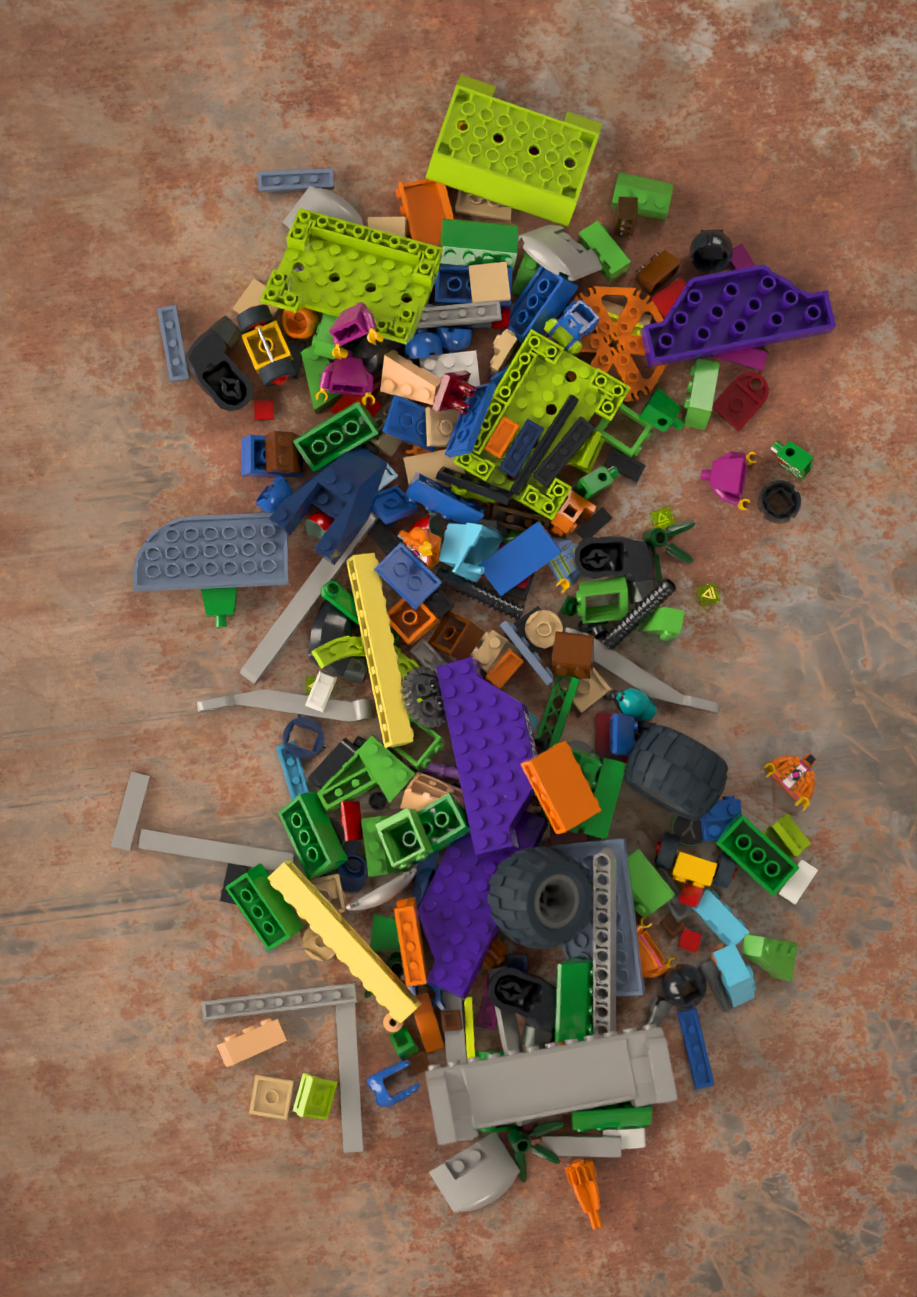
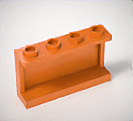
M429 179L402 184V181L398 182V188L395 189L397 200L401 199L402 206H400L401 216L406 217V235H410V238L413 240L438 246L443 218L454 219L445 184Z
M566 740L521 763L556 834L570 830L601 811L598 800L594 797L590 785L581 772V767L576 762L572 749Z
M416 897L398 899L394 913L406 985L408 987L426 984L428 969Z

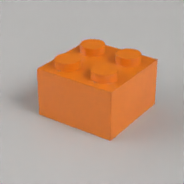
M403 598L387 612L390 617V625L410 646L417 643L440 622L424 602L415 610Z

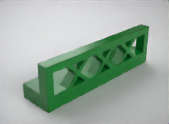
M561 675L556 677L536 737L541 738L542 734L549 731L552 739L548 749L560 742L580 682L578 678ZM561 677L571 680L567 690L561 691L558 685ZM561 695L564 703L561 708L556 710L552 702L555 697ZM555 713L558 719L557 724L549 728L546 722L547 717Z

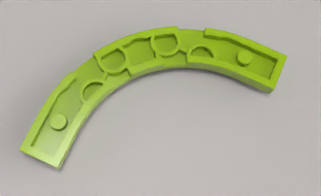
M362 636L337 638L312 651L321 669L342 658L351 656L366 657ZM394 645V650L398 655V669L403 678L407 676V672L419 667V665L413 659L410 660L400 652V648ZM436 693L429 694L417 700L418 702L427 700L436 695Z

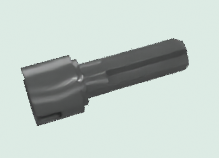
M709 958L698 963L696 967L703 973L704 979L708 981L721 1011L724 1013L731 1010L732 1005L718 977L720 970L713 959Z
M655 995L649 1007L650 1015L645 1025L656 1024L657 1027L660 1020L667 1017L672 1005L666 1002V999Z

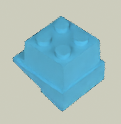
M448 523L444 533V542L440 550L439 561L453 567L452 572L477 583L480 576L484 573V567L478 565L498 550L504 536L479 524L466 523V525Z

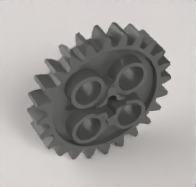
M422 666L407 672V676L403 677L405 681L401 683L404 689H401V692L405 695L401 699L406 701L404 707L409 708L407 714L412 713V720L417 719V725L422 724L423 728H436L446 723L447 717L436 671H431L429 667L425 669ZM432 693H436V696L421 701L419 703L417 702V699L421 697L427 696Z

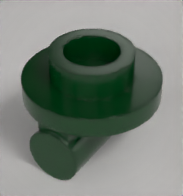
M567 595L559 612L563 615L573 616L577 612L579 602H577L576 598Z

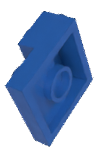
M724 796L723 800L718 801L708 814L702 816L700 819L702 841L718 840L728 824L739 813L742 814L740 799H735V796Z

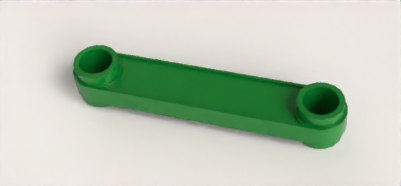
M335 581L325 583L320 590L321 596L359 625L354 597ZM390 627L391 633L394 636L393 645H396L400 635L395 629Z

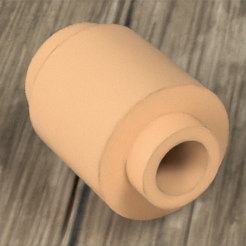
M387 1013L383 1020L385 1029L389 1032H397L401 1029L403 1022L397 1021L395 1026H391L389 1021L393 1018L390 1013Z

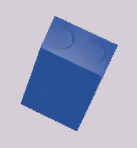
M248 435L241 438V476L276 478L280 475L282 477H303V474L266 473L265 436Z
M613 714L610 717L609 756H629L636 743L634 741V733L638 732V722L634 721V717L622 714Z

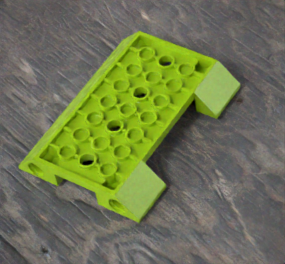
M460 75L425 178L568 227L603 123L568 111L564 122L494 98L496 86ZM463 122L468 128L461 131L457 128V124ZM501 135L503 142L496 143L493 140V136ZM536 147L539 150V154L531 155L529 149ZM568 159L573 160L575 166L569 168L565 165V161Z
M299 208L286 238L287 249L278 270H272L260 302L295 313L305 307L339 317L344 310L362 302L372 311L377 327L375 331L382 335L383 338L403 344L411 341L438 276L443 248ZM298 266L304 268L301 272H296L294 269ZM332 277L340 278L337 282L330 281ZM368 287H374L376 289L374 292L366 291ZM405 297H409L412 299V301L409 303H405L402 301V299Z
M531 329L494 391L472 453L456 456L453 463L482 481L510 491L515 481H509L507 473L498 469L527 418L544 428L537 440L539 444L569 395L572 394L579 399L535 469L536 471L580 416L589 422L595 413L611 421L631 387L599 368L595 369L566 352L563 347ZM574 372L576 380L568 382L565 378L566 373ZM548 405L556 406V414L548 415L546 407ZM505 416L520 426L501 459L484 450V447L502 417ZM535 447V448H532V450H531V452L529 453L527 459L525 460L524 464L522 465L521 469L519 470L518 475L520 474V472H521L522 469L524 468L525 464L527 463V461H528L529 458L531 457V455H532V453L534 452V450L536 449V447ZM531 475L519 495L513 493L512 498L542 516L553 520L572 487L555 477L546 488Z

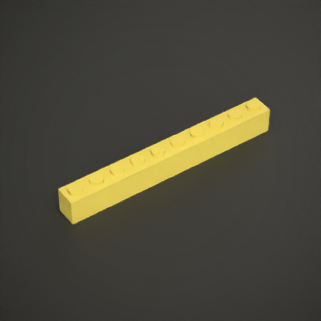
M375 553L353 555L346 562L384 747L406 745L413 742L414 733L410 727V714H407L408 709L404 707V704H406L405 700L401 699L405 696L401 692V689H403L401 684L402 675L398 669V655L394 650V636L389 626L390 617L386 611V598L382 592V579L374 570L379 563L375 558Z
M290 859L282 863L268 877L272 887L279 890L284 895V900L297 909V914L302 919L308 921L310 928L323 938V942L327 947L332 948L337 953L336 956L341 962H345L350 967V972L355 977L361 979L363 986L368 991H372L378 1003L390 1011L389 1013L394 1020L402 1023L422 1004Z

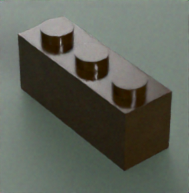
M619 196L615 210L614 235H618L620 238L633 236L637 222L638 197Z
M497 501L492 503L488 520L497 521L506 528L524 532L538 521L547 530L550 519L537 512Z

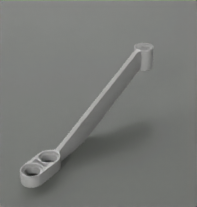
M563 628V632L589 635L575 629ZM594 638V661L636 689L646 693L650 698L719 714L720 703L680 694Z
M267 689L196 702L198 712L233 705H243L347 722L373 718L370 699L353 702L328 699L324 711L320 712L305 706L309 696Z

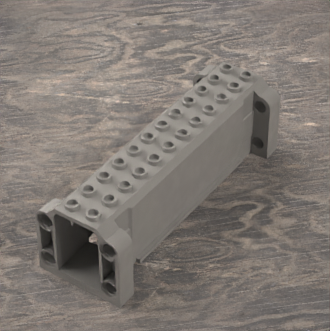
M656 1024L642 1026V1030L639 1031L636 1028L623 1029V1034H617V1031L603 1033L604 1037L598 1038L597 1035L585 1036L584 1041L580 1042L575 1038L564 1040V1045H558V1042L545 1044L546 1048L539 1049L538 1046L527 1047L526 1052L521 1053L516 1049L506 1051L507 1055L505 1056L495 1053L487 1055V1059L480 1060V1057H473L467 1059L468 1063L460 1064V1061L457 1060L448 1062L446 1067H441L440 1064L428 1066L429 1070H425L438 1145L478 1137V1128L631 1100V1104L638 1107L678 1100L667 1042L662 1028L656 1027Z

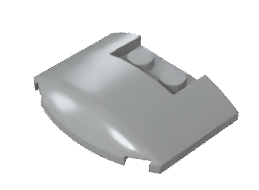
M310 186L283 221L288 228H291L298 209L303 208L363 225L359 213L345 199L327 189L315 188L314 186Z
M549 224L519 235V241L523 240L525 243L523 245L524 250L537 263L556 275H559L561 272L567 274L570 281L602 269V265L592 249L586 250L581 244L574 241L568 234L564 233L565 228L562 226Z
M414 867L346 906L347 909L364 910L389 901L408 886L417 872L416 868Z
M497 1132L489 1133L430 1170L429 1173L453 1212L458 1213V1211H474L497 1200L511 1187L520 1169Z

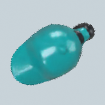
M628 688L621 692L610 690L603 696L606 701H614L617 709L622 714L632 716L634 719L649 720L657 712L654 702L646 693L638 689Z

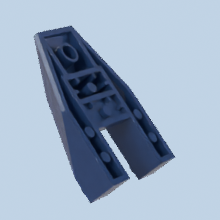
M358 445L330 462L305 481L280 503L269 519L277 528L289 536L312 505L334 519V522L314 547V550L319 556L335 566L368 521L387 463Z

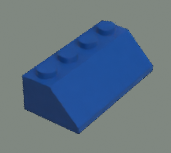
M540 266L511 308L509 328L507 329L515 333V337L522 343L531 329L545 336L547 333L544 330L546 322L551 318L557 319L579 286L574 281L568 280V276L561 272L559 275H556Z
M417 471L405 493L409 501L415 504L419 502L425 505L424 508L433 513L437 511L442 514L441 517L448 521L454 520L461 525H466V523L478 524L479 519H482L484 516L483 505L471 499L462 498L460 495L453 493L450 488Z

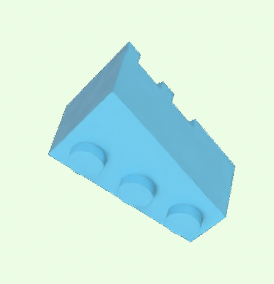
M704 889V894L698 907L691 908L724 944L728 946L735 944L736 946L745 937V934L750 932L739 918L736 919L731 914L733 911L727 904L723 905L718 900L720 897L713 889L710 891Z
M735 944L713 952L714 958L718 963L717 967L722 971L721 979L733 1007L754 999V991L756 990L754 974L751 967L745 965Z

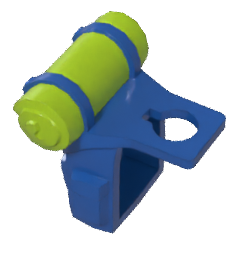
M580 299L566 307L564 315L558 320L556 318L548 320L544 330L566 352L575 355L582 348L583 344L580 340L585 334L589 335L597 327L600 317Z

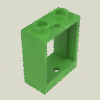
M621 403L618 410L645 427L634 446L630 449L606 433L605 429L611 422L606 418H602L595 431L602 434L601 438L606 443L632 458L633 455L638 456L643 448L641 443L644 439L648 441L654 431L651 430L652 425L638 418L639 414Z
M625 577L579 582V590L576 591L577 602H580V605H577V615L582 618L583 624L621 620L628 613V589ZM609 593L618 594V604L586 608V596Z
M410 714L409 722L411 727L413 723L417 725V719L412 720V714ZM422 724L417 726L433 737L435 741L418 761L414 760L398 746L391 748L422 771L423 768L425 769L430 765L432 757L443 749L445 741L428 727L423 728Z
M406 808L375 824L393 868H400V870L409 868L412 862L416 860L422 861L428 857V854L433 852L416 809ZM411 821L422 849L401 859L390 831Z

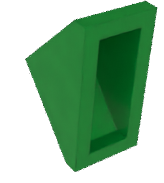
M406 1025L397 1032L389 1034L395 1052L402 1061L420 1052Z

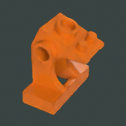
M570 490L562 503L563 506L557 512L554 519L551 520L550 532L557 534L559 538H565L568 532L572 534L578 524L575 522L578 517L581 516L588 521L594 513L596 506ZM567 507L576 513L573 518L564 513Z

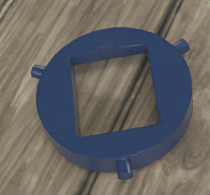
M297 714V718L289 722L283 731L282 742L286 749L284 754L287 755L289 753L298 759H308L315 756L322 747L326 748L324 732L315 720L301 717L300 714ZM294 725L318 733L312 751L288 743L290 732H292Z

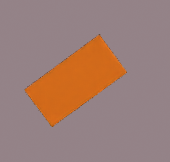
M503 416L484 450L501 459L520 425Z
M509 649L484 678L496 688L501 689L524 663V660L512 649Z

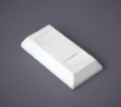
M319 670L305 706L323 712L337 677Z

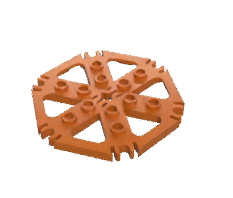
M593 286L587 289L589 297H585L582 292L578 295L600 318L597 327L594 329L595 333L585 334L580 340L583 345L579 353L596 354L589 365L595 369L599 368L606 373L613 365L621 382L631 387L623 402L639 400L637 392H642L644 396L648 395L667 364L657 366L649 379H644L631 355L646 356L641 335L630 334L644 312H650L656 323L663 322L664 319L652 300L647 305L646 302L649 300V295L644 300L639 298L641 290H638L633 296L636 288ZM577 295L572 302L579 300ZM604 295H621L627 298V303L614 324L602 303ZM611 339L613 342L617 341L616 349L609 347ZM574 372L566 373L569 382L576 380Z

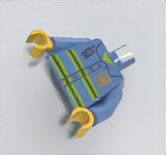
M552 537L562 552L547 564L558 581L556 587L562 585L564 589L561 593H564L578 581L581 575L573 563V556L577 546H574L571 540Z

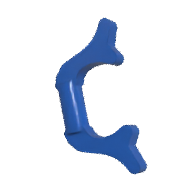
M427 981L426 985L432 987L435 991V998L431 1004L437 1005L441 1010L445 1009L446 1005L442 998V990L430 985ZM418 985L407 987L414 995L418 994Z

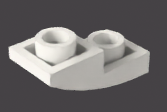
M804 860L800 861L798 864L800 868L786 882L779 893L795 905L818 871Z
M627 1126L626 1129L608 1128L603 1131V1136H621V1149L646 1147L645 1128Z

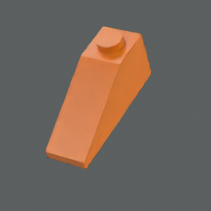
M426 991L415 995L422 1003L413 1013L426 1053L445 1048L429 992Z

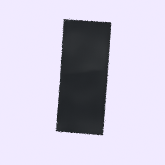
M602 507L576 531L583 539L592 537L613 517Z

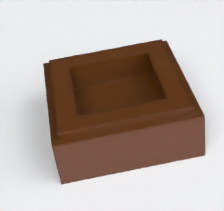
M672 913L659 922L671 938L687 926L683 920L678 923Z
M460 1009L441 1012L443 1032L462 1029Z
M424 1050L407 1058L410 1062L409 1067L412 1076L429 1070L428 1066L430 1064Z

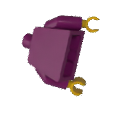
M359 302L357 305L341 312L329 329V333L333 336V344L336 345L332 351V355L340 360L341 357L346 358L348 352L346 349L341 348V345L366 335L368 331L370 332L367 336L369 342L376 345V339L380 342L383 341V336L375 331L377 329L372 311L367 308L366 304Z
M347 350L348 355L346 358L341 357V360L335 358L334 363L328 364L322 372L319 385L321 389L316 394V400H318V395L322 393L325 395V402L328 398L326 389H328L329 393L364 395L366 392V395L362 397V404L366 405L367 397L370 398L371 405L375 403V398L371 395V392H373V375L363 365V361L360 358H353L352 351Z
M731 451L721 456L718 460L713 461L712 470L702 469L701 480L710 481V488L714 490V494L722 501L734 506L738 505L740 510H748V508L743 507L742 503L744 501L750 503V500H740L739 497L743 498L747 465L756 463V461H751L749 456L755 457V452H750L746 455L745 453Z

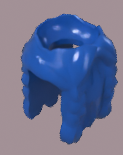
M408 1060L383 1068L378 1073H373L366 1080L369 1089L375 1093V1102L380 1107L394 1106L418 1091L420 1083H414L391 1096L383 1083L384 1078L410 1065Z

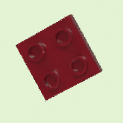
M466 370L444 373L440 380L438 393L434 397L432 409L438 412L455 409L461 414L466 415L469 412L467 408H470V404L462 401L463 395L465 394L472 398L475 395L474 391L477 389L468 383L471 373Z

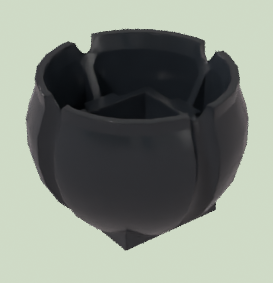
M723 229L701 230L695 236L690 245L692 264L695 268L705 273H709L711 270L714 273H718L728 267L733 257V246Z
M784 480L771 481L769 486H764L758 495V510L764 513L763 517L769 522L775 524L787 523L791 517H796L800 511V493L795 491V486L790 482ZM779 492L789 507L777 515L767 500Z
M676 964V968L670 967L662 978L661 987L665 998L671 1005L677 1008H692L693 1004L698 1005L705 997L707 990L706 980L703 973L693 965ZM693 981L696 991L682 997L679 987Z

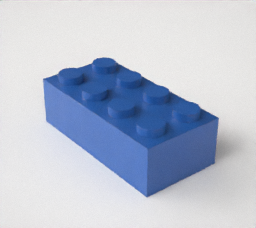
M440 265L435 281V305L472 303L469 266ZM507 268L511 297L512 268ZM511 300L500 302V309H510Z

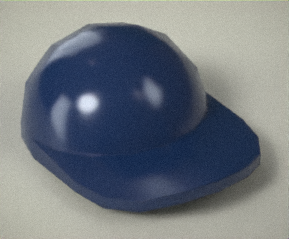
M349 853L346 855L348 860L338 867L337 874L340 875L342 889L355 892L359 891L365 883L367 862L362 855Z
M432 868L422 869L415 877V889L421 895L417 908H419L435 875V870Z

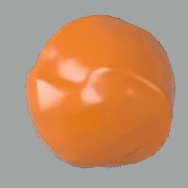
M305 307L297 313L284 309L282 314V327L287 335L293 338H310L315 333L319 324L317 311Z

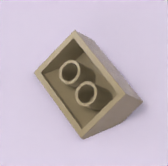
M386 393L379 402L382 407L373 417L378 425V434L366 440V442L380 449V452L392 457L403 440L382 432L393 397L396 396ZM404 398L406 400L414 402L412 399Z

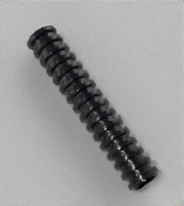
M442 566L435 575L442 581L441 585L444 584L446 588L449 586L451 590L455 589L457 593L461 592V595H467V598L472 597V600L476 599L478 603L482 602L484 606L488 605V608L493 607L494 611L499 610V613L503 612L505 616L509 615L511 619L516 618L515 621L520 619L525 609L523 605L519 606V603L515 604L513 600L509 601L507 597L505 599L502 598L503 595L498 596V593H492V590L488 591L486 587L481 588V585L477 586L475 582L471 583L470 580H465L464 577L460 578V575L457 574L456 576L454 572L450 573L448 569L444 570Z
M664 578L658 586L654 587V590L652 589L642 601L638 602V605L634 606V609H631L613 628L602 636L603 644L611 650L618 646L660 604L664 603L668 596L670 597L676 591L675 584L670 579Z

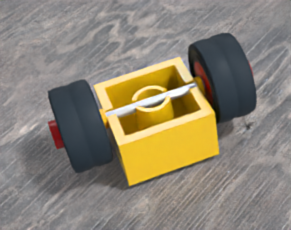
M265 304L252 306L237 316V322L240 325L241 331L246 333L241 336L255 370L262 378L263 384L269 387L287 382L296 374L292 364L293 358L277 321L273 322V316L270 313L269 307Z
M669 832L663 833L660 842H657L654 850L656 853L654 864L670 869L669 874L673 875L674 880L683 883L689 880L692 881L691 885L704 889L705 886H710L711 882L727 888L732 878H735L738 868L736 867L737 862L725 851H721L717 862L713 863L678 852L680 836Z

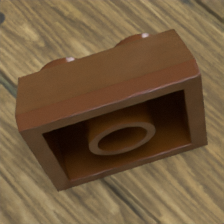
M666 250L661 254L657 252L651 257V262L647 266L643 264L636 271L635 280L649 296L674 276L680 268L682 261Z
M273 431L265 435L266 473L303 474L302 455L293 443V440L300 435L285 431Z
M448 611L428 643L459 661L470 657L484 631L471 621Z
M556 631L552 656V673L561 676L590 679L594 666V636Z

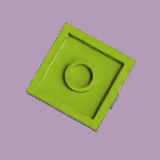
M594 430L567 464L574 466L585 474H590L605 441L601 438L602 434Z
M788 813L762 831L790 859L799 856L802 853L801 851L811 844Z
M303 1073L293 1111L301 1117L328 1120L338 1082Z

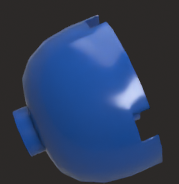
M440 326L436 327L435 334L438 335L443 349L447 350V354L458 353V351L467 349L471 344L473 329Z
M427 328L416 329L413 339L405 344V357H409V359L430 357L432 353H435V356L443 354V347L438 335L434 332H427Z
M281 475L273 480L275 484L267 485L256 499V505L265 512L274 513L280 503L293 492L290 484Z

